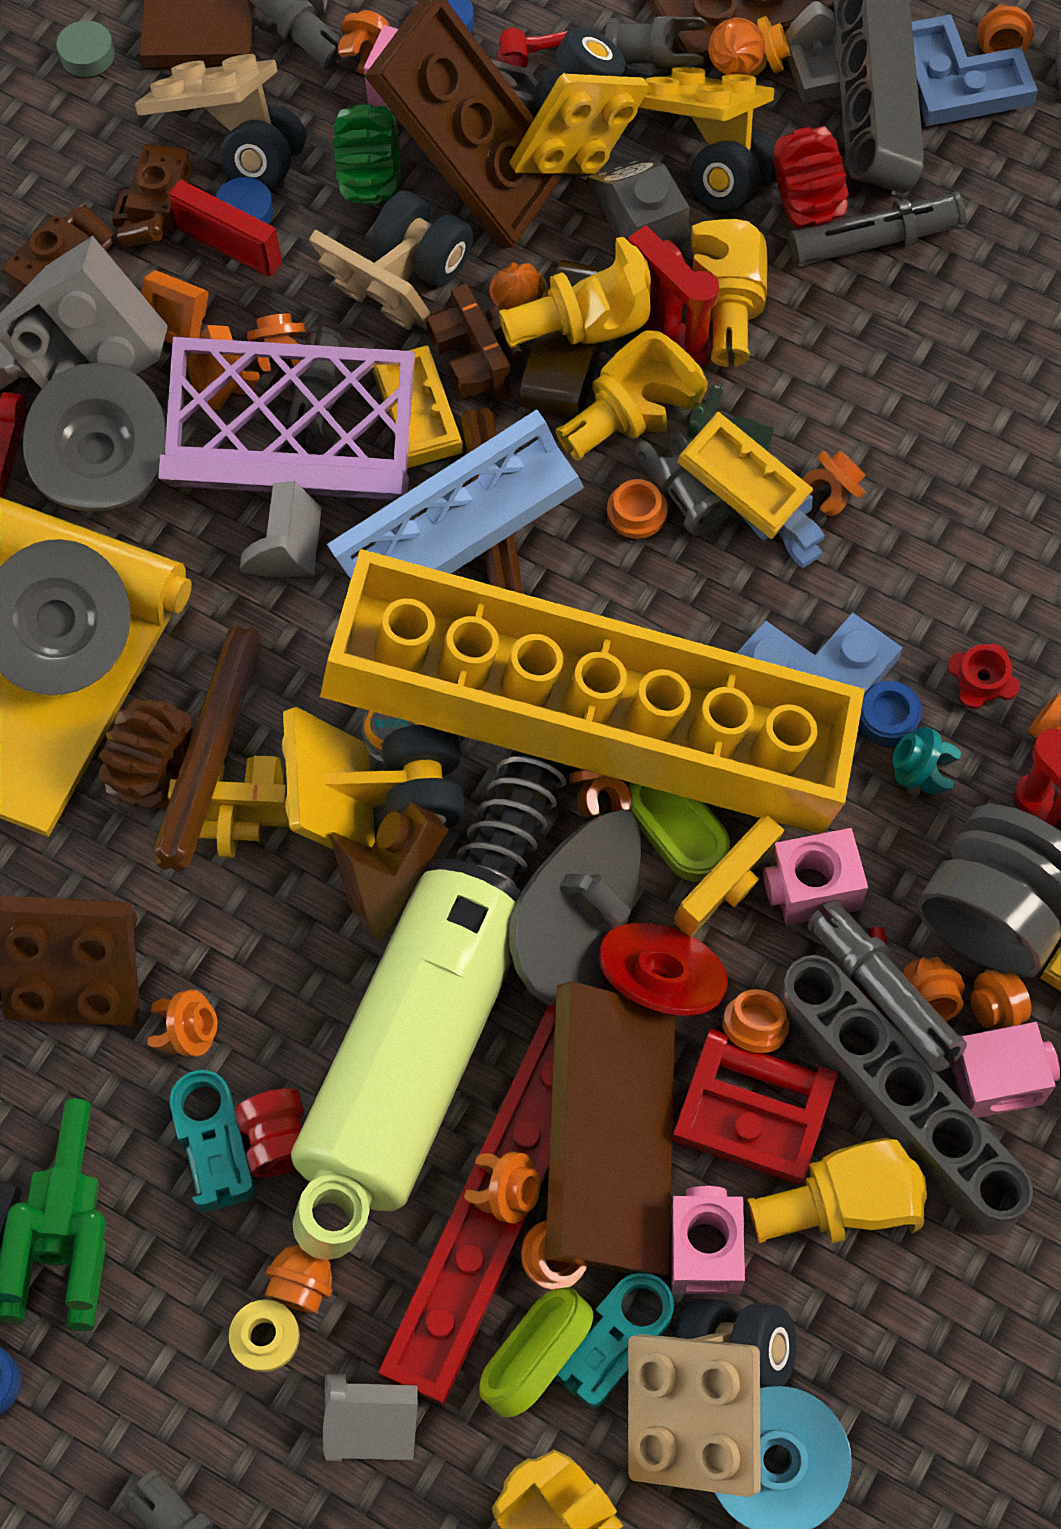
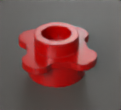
M980 644L970 648L966 653L957 652L953 654L948 661L947 670L952 676L957 678L961 688L959 700L967 708L979 709L985 701L996 698L1008 701L1013 699L1019 691L1020 684L1018 679L1011 676V660L1008 657L1007 651L1000 645ZM985 672L988 674L989 679L985 681L980 680L977 674Z

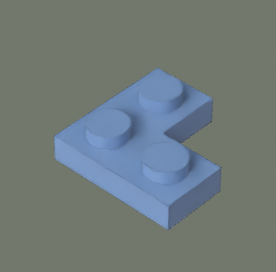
M951 14L912 22L919 108L926 126L1034 106L1038 90L1021 47L967 57Z
M852 612L816 655L766 620L737 654L863 688L866 692L871 685L880 682L900 659L903 647Z

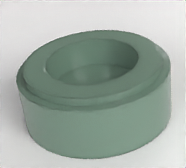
M89 20L74 22L65 27L57 38L56 46L61 64L66 71L75 76L91 77L98 75L108 69L114 60L115 50L108 29L98 22Z

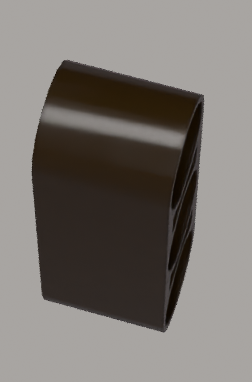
M562 259L556 274L563 272L573 287L581 280L605 269ZM560 330L535 338L522 379L519 396L520 407L534 411L537 409L539 412L570 419L581 413L604 342L594 344L579 342L571 344L567 336L562 335Z

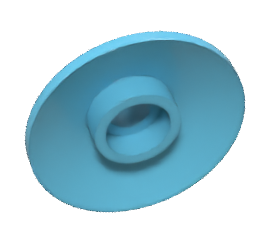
M770 1386L760 1388L761 1490L758 1494L750 1497L715 1493L721 1505L734 1519L750 1529H813L833 1514L847 1491L851 1476L852 1458L846 1432L831 1409L815 1396L791 1387ZM773 1445L783 1446L789 1455L788 1466L780 1473H770L764 1466V1453Z

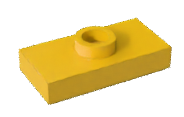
M428 345L409 350L415 353L407 469L463 453L462 440ZM377 364L373 367V373L383 402L399 389L400 366ZM398 403L387 411V415L395 424Z
M719 411L685 448L677 460L679 465L771 540L813 491L811 486Z
M769 815L765 818L762 816L681 902L673 917L675 919L673 924L691 937L725 900L735 908L760 880L752 871L774 849L775 843L779 841L785 830Z

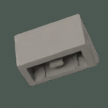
M91 236L46 265L0 313V342L43 389L56 375L81 364L107 363L125 368L134 374L141 372L160 359L168 325L98 241Z

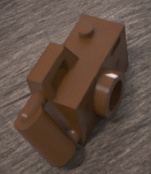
M152 144L143 145L131 188L120 192L112 217L113 225L119 227L117 238L123 248L129 249L160 241L163 233L175 234L177 225L169 192L180 179L187 183L190 182L193 170L188 149Z
M83 205L81 208L74 207L64 218L55 214L42 228L33 232L30 239L1 266V270L9 288L19 294L46 265L86 239L93 236L106 251L112 245V237L115 233L86 205Z

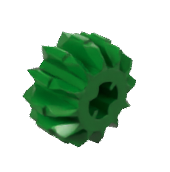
M372 104L354 105V108L340 109L333 125L334 139L332 141L335 154L336 179L339 181L341 194L350 203L363 202L364 205H372L388 201L400 191L402 184L401 148L395 116L387 106H372Z

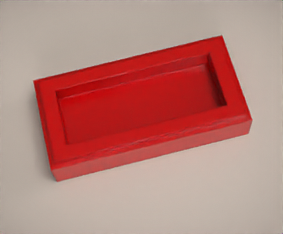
M181 179L169 192L179 231L266 276L271 277L282 264L277 232L273 226Z

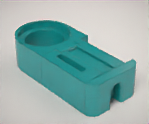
M196 1070L185 1074L176 1082L171 1091L170 1108L178 1140L183 1148L187 1147L186 1152L197 1196L192 1197L193 1201L200 1211L211 1212L251 1200L256 1194V1186L248 1163L244 1138L236 1119L234 1099L226 1082L218 1074L208 1070ZM201 1087H209L216 1090L221 1095V1105L213 1117L203 1121H196L185 1115L184 1103L192 1091Z
M631 1274L622 1279L595 1309V1316L600 1321L594 1320L584 1340L555 1376V1379L587 1408L592 1410L600 1408L628 1376V1341L631 1336L639 1334L662 1336L668 1329L672 1320L674 1301L667 1284L653 1274ZM647 1289L658 1296L662 1304V1314L655 1323L641 1327L633 1325L624 1317L621 1304L625 1296L633 1290Z

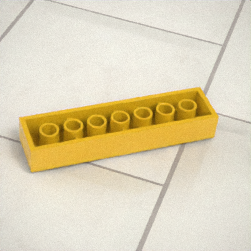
M360 549L328 656L320 697L759 818L763 816L765 818L769 815L777 823L822 834L825 833L846 801L865 689Z

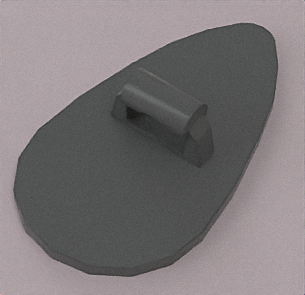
M619 810L599 815L581 825L535 871L517 897L509 920L510 952L516 972L529 992L547 1005L556 1006L557 985L574 981L601 988L607 979L599 964V949L608 932L618 926L627 924L639 879L641 859L640 826L636 816L631 811Z

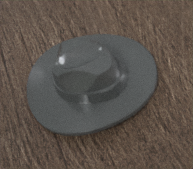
M88 363L69 368L56 375L44 386L28 413L23 436L24 459L28 473L38 490L49 500L61 506L82 511H104L122 507L142 496L159 475L160 454L165 455V420L155 394L139 376L131 371L107 363Z
M62 539L45 540L21 549L0 566V673L3 677L23 690L40 695L55 696L66 695L87 688L110 671L119 659L129 635L130 605L121 578L102 555L92 548L75 541Z

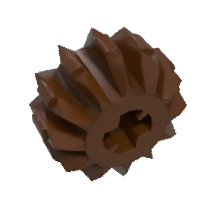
M135 698L127 706L126 710H120L116 714L115 725L112 730L105 732L107 736L106 746L99 753V757L104 761L99 771V780L105 783L106 793L118 797V801L134 807L140 805L150 809L152 807L163 809L169 803L170 779L178 778L195 728L192 726L191 715L180 711L179 707L163 701H144Z

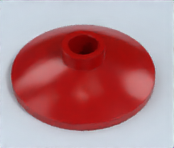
M647 922L624 924L608 932L599 949V964L608 981L627 998L654 1011L681 1016L702 1014L715 1008L722 1001L727 990V973L719 958L696 938L690 937L686 933L672 927Z

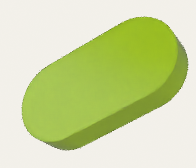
M630 783L628 788L631 793L632 802L629 811L636 816L640 831L677 876L688 881L701 882L730 850V840L724 826L704 802Z
M570 1287L557 1288V1290H551L539 1298L486 1365L480 1378L479 1394L482 1400L498 1415L507 1418L514 1417L530 1408L588 1334L593 1321V1310L574 1289Z

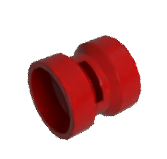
M293 1088L271 1090L257 1094L238 1104L234 1111L240 1132L249 1137L251 1144L246 1155L252 1176L256 1178H270L296 1171L291 1158V1151L301 1132L300 1120L305 1113L299 1091Z

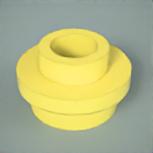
M258 1300L247 1304L235 1315L229 1329V1344L232 1353L243 1366L257 1372H270L281 1368L290 1361L299 1344V1326L294 1315L286 1306L273 1300ZM261 1323H270L276 1328L274 1340L266 1346H256L251 1341L253 1329Z

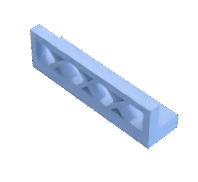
M536 409L327 545L350 579L352 578L358 558L356 556L352 559L351 555L371 542L376 543L367 551L451 574L584 487L578 475L558 448L547 423ZM537 437V441H535L528 447L524 448L517 454H514L516 449H518L528 441L532 440L533 438ZM479 475L478 479L471 482L467 486L462 487L463 483H465L472 477ZM424 508H428L425 513L414 520H410L413 515Z

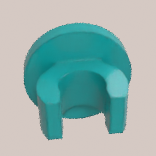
M921 727L914 733L906 734L897 744L892 757V764L895 767V779L898 784L908 789L919 786L923 791L932 795H938L951 790L955 782L940 774L937 769V762L947 765L960 760L961 752L956 746L942 742L941 736L937 731L929 727Z

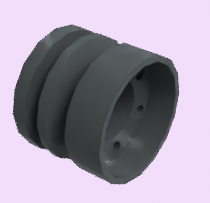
M997 804L978 806L963 827V832H960L950 848L952 859L942 861L916 903L920 918L935 936L952 950L972 962L1000 973L1010 971L1020 979L1035 977L1043 968L1061 937V831L1040 818L1013 807Z

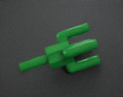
M67 1099L65 1101L54 1167L46 1171L33 1172L27 1203H16L7 1213L0 1252L1 1323L22 1324L24 1322L35 1260L53 1266L71 1264L65 1305L69 1307L66 1327L75 1331H91L94 1329L106 1250L104 1241L106 1221L102 1213L96 1211L100 1187L98 1179L81 1173L92 1106L86 1100Z

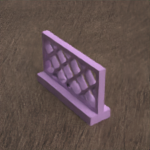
M173 337L165 455L160 454L158 479L170 487L272 493L273 483L296 481L309 495L395 501L408 492L409 477L407 476L415 353L414 351ZM187 353L212 354L226 370L200 394L186 379ZM222 355L242 357L231 366ZM257 357L273 358L286 375L259 398L240 377L239 373ZM282 359L301 361L294 368L290 369ZM316 361H330L334 363L346 378L322 400L318 401L298 377ZM342 362L362 364L351 373ZM377 364L400 366L399 389L380 405L358 382ZM234 379L254 403L227 426L208 405L207 401ZM294 382L314 407L287 430L266 405ZM354 386L374 411L349 433H346L326 409L349 388ZM186 389L194 399L184 407ZM398 403L395 424L386 412ZM202 407L222 431L203 448L181 446L182 423ZM262 411L282 435L264 451H249L235 436V433L258 412ZM322 414L342 439L324 455L308 454L294 437ZM379 418H382L395 433L394 460L368 458L354 440ZM230 439L238 450L218 448ZM289 442L299 454L281 453L278 451ZM349 446L358 457L337 455Z

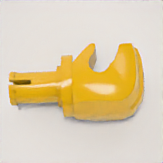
M738 219L703 221L691 227V248L694 253L693 271L710 272L719 282L718 300L715 306L711 308L710 320L713 321L711 360L719 366L729 367V345L732 344L734 367L741 366L749 361L750 357L748 350V320L756 318L764 311L767 299L768 266L766 240L764 235L748 221Z
M624 237L616 238L615 261L609 268L581 280L573 287L563 272L550 276L551 289H548L547 297L508 310L503 309L499 311L500 323L510 348L559 330L562 335L567 336L571 344L579 342L594 344L613 340L638 330L648 321L651 294V277L648 263L636 246L631 245Z
M644 331L620 349L601 369L600 377L592 382L596 402L565 425L555 429V433L567 452L573 448L571 457L579 461L587 452L616 431L623 433L631 439L637 438L645 431L665 432L667 431L665 407L654 402L671 404L687 411L691 410L701 403L707 391V379L701 367L668 336L659 331Z
M880 1138L834 1151L822 1158L821 1161L810 1163V1178H806V1186L757 1199H748V1207L759 1243L766 1242L767 1239L818 1226L821 1233L826 1232L829 1242L834 1244L845 1241L844 1227L877 1230L909 1225L911 1234L919 1231L924 1225V1206L927 1199L925 1177L919 1165L909 1158L900 1142L895 1139Z
M552 1450L537 1459L527 1458L514 1467L504 1481L503 1490L492 1507L494 1518L501 1529H622L624 1527L615 1515L616 1509L597 1483L594 1484L571 1457L556 1450Z

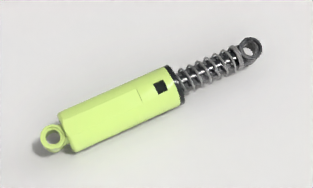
M506 748L509 758L502 760L497 765V776L499 779L492 781L487 786V796L490 801L483 802L477 808V817L480 822L472 824L467 829V838L470 844L462 846L457 851V860L449 858L431 860L417 882L291 1151L294 1167L305 1179L310 1181L302 1192L292 1223L294 1237L301 1249L312 1257L324 1260L342 1257L350 1252L360 1239L367 1224L370 1209L376 1211H395L406 1204L513 962L509 948V920L517 897L522 891L517 888L512 880L516 873L520 874L528 870L527 864L522 858L525 852L537 849V843L532 837L535 830H543L547 827V822L542 813L544 809H551L557 805L556 799L551 793L554 788L566 785V779L561 771L563 767H570L569 765L514 751L512 755V750ZM507 763H509L504 774L502 775L504 766ZM498 785L497 790L493 796V789ZM489 806L483 818V810ZM479 827V829H478V831H477V833H476V835H475V837H474V839H473V832ZM467 849H469L463 861V854L467 851ZM320 1204H335L344 1210L348 1217L349 1225L338 1231L325 1230L316 1223L312 1210Z

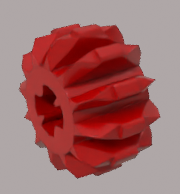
M809 126L793 130V133L779 137L773 148V165L776 172L775 180L778 184L779 198L782 200L784 213L788 216L789 222L796 229L808 226L814 227L827 224L845 215L848 207L847 196L849 194L845 180L847 175L843 169L842 156L838 151L837 140L833 138L832 133L825 126L812 129Z

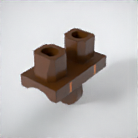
M467 283L452 288V306L426 317L428 337L436 353L439 355L463 345L466 346L469 352L466 355L448 361V372L460 398H465L489 390L495 404L511 398V390L505 380V377L510 372V364L505 354L511 362L521 360L525 356V351L522 347L523 343L513 348H510L499 319V311L502 310L500 306H494L486 312V317L490 322L488 323Z

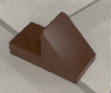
M410 801L409 806L403 812H391L383 819L372 848L335 832L330 834L349 906L371 936L380 940L384 939L449 831L434 812L421 808L412 801Z

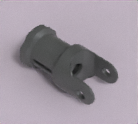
M655 17L653 23H621L618 18H609L606 23L605 37L621 51L625 64L653 63L656 69L698 67L705 62L703 56L697 54H674L671 52L674 38L679 32L702 30L706 28L707 22L699 17Z
M672 431L668 436L669 450L674 457H659L648 442H639L636 446V458L639 465L660 493L666 498L670 497L685 517L684 526L689 533H692L693 536L707 533L729 516L733 508L677 463L679 455L690 444L680 431Z

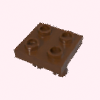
M0 896V989L4 1020L135 1026L140 1012L134 941L137 916L132 909L131 902Z

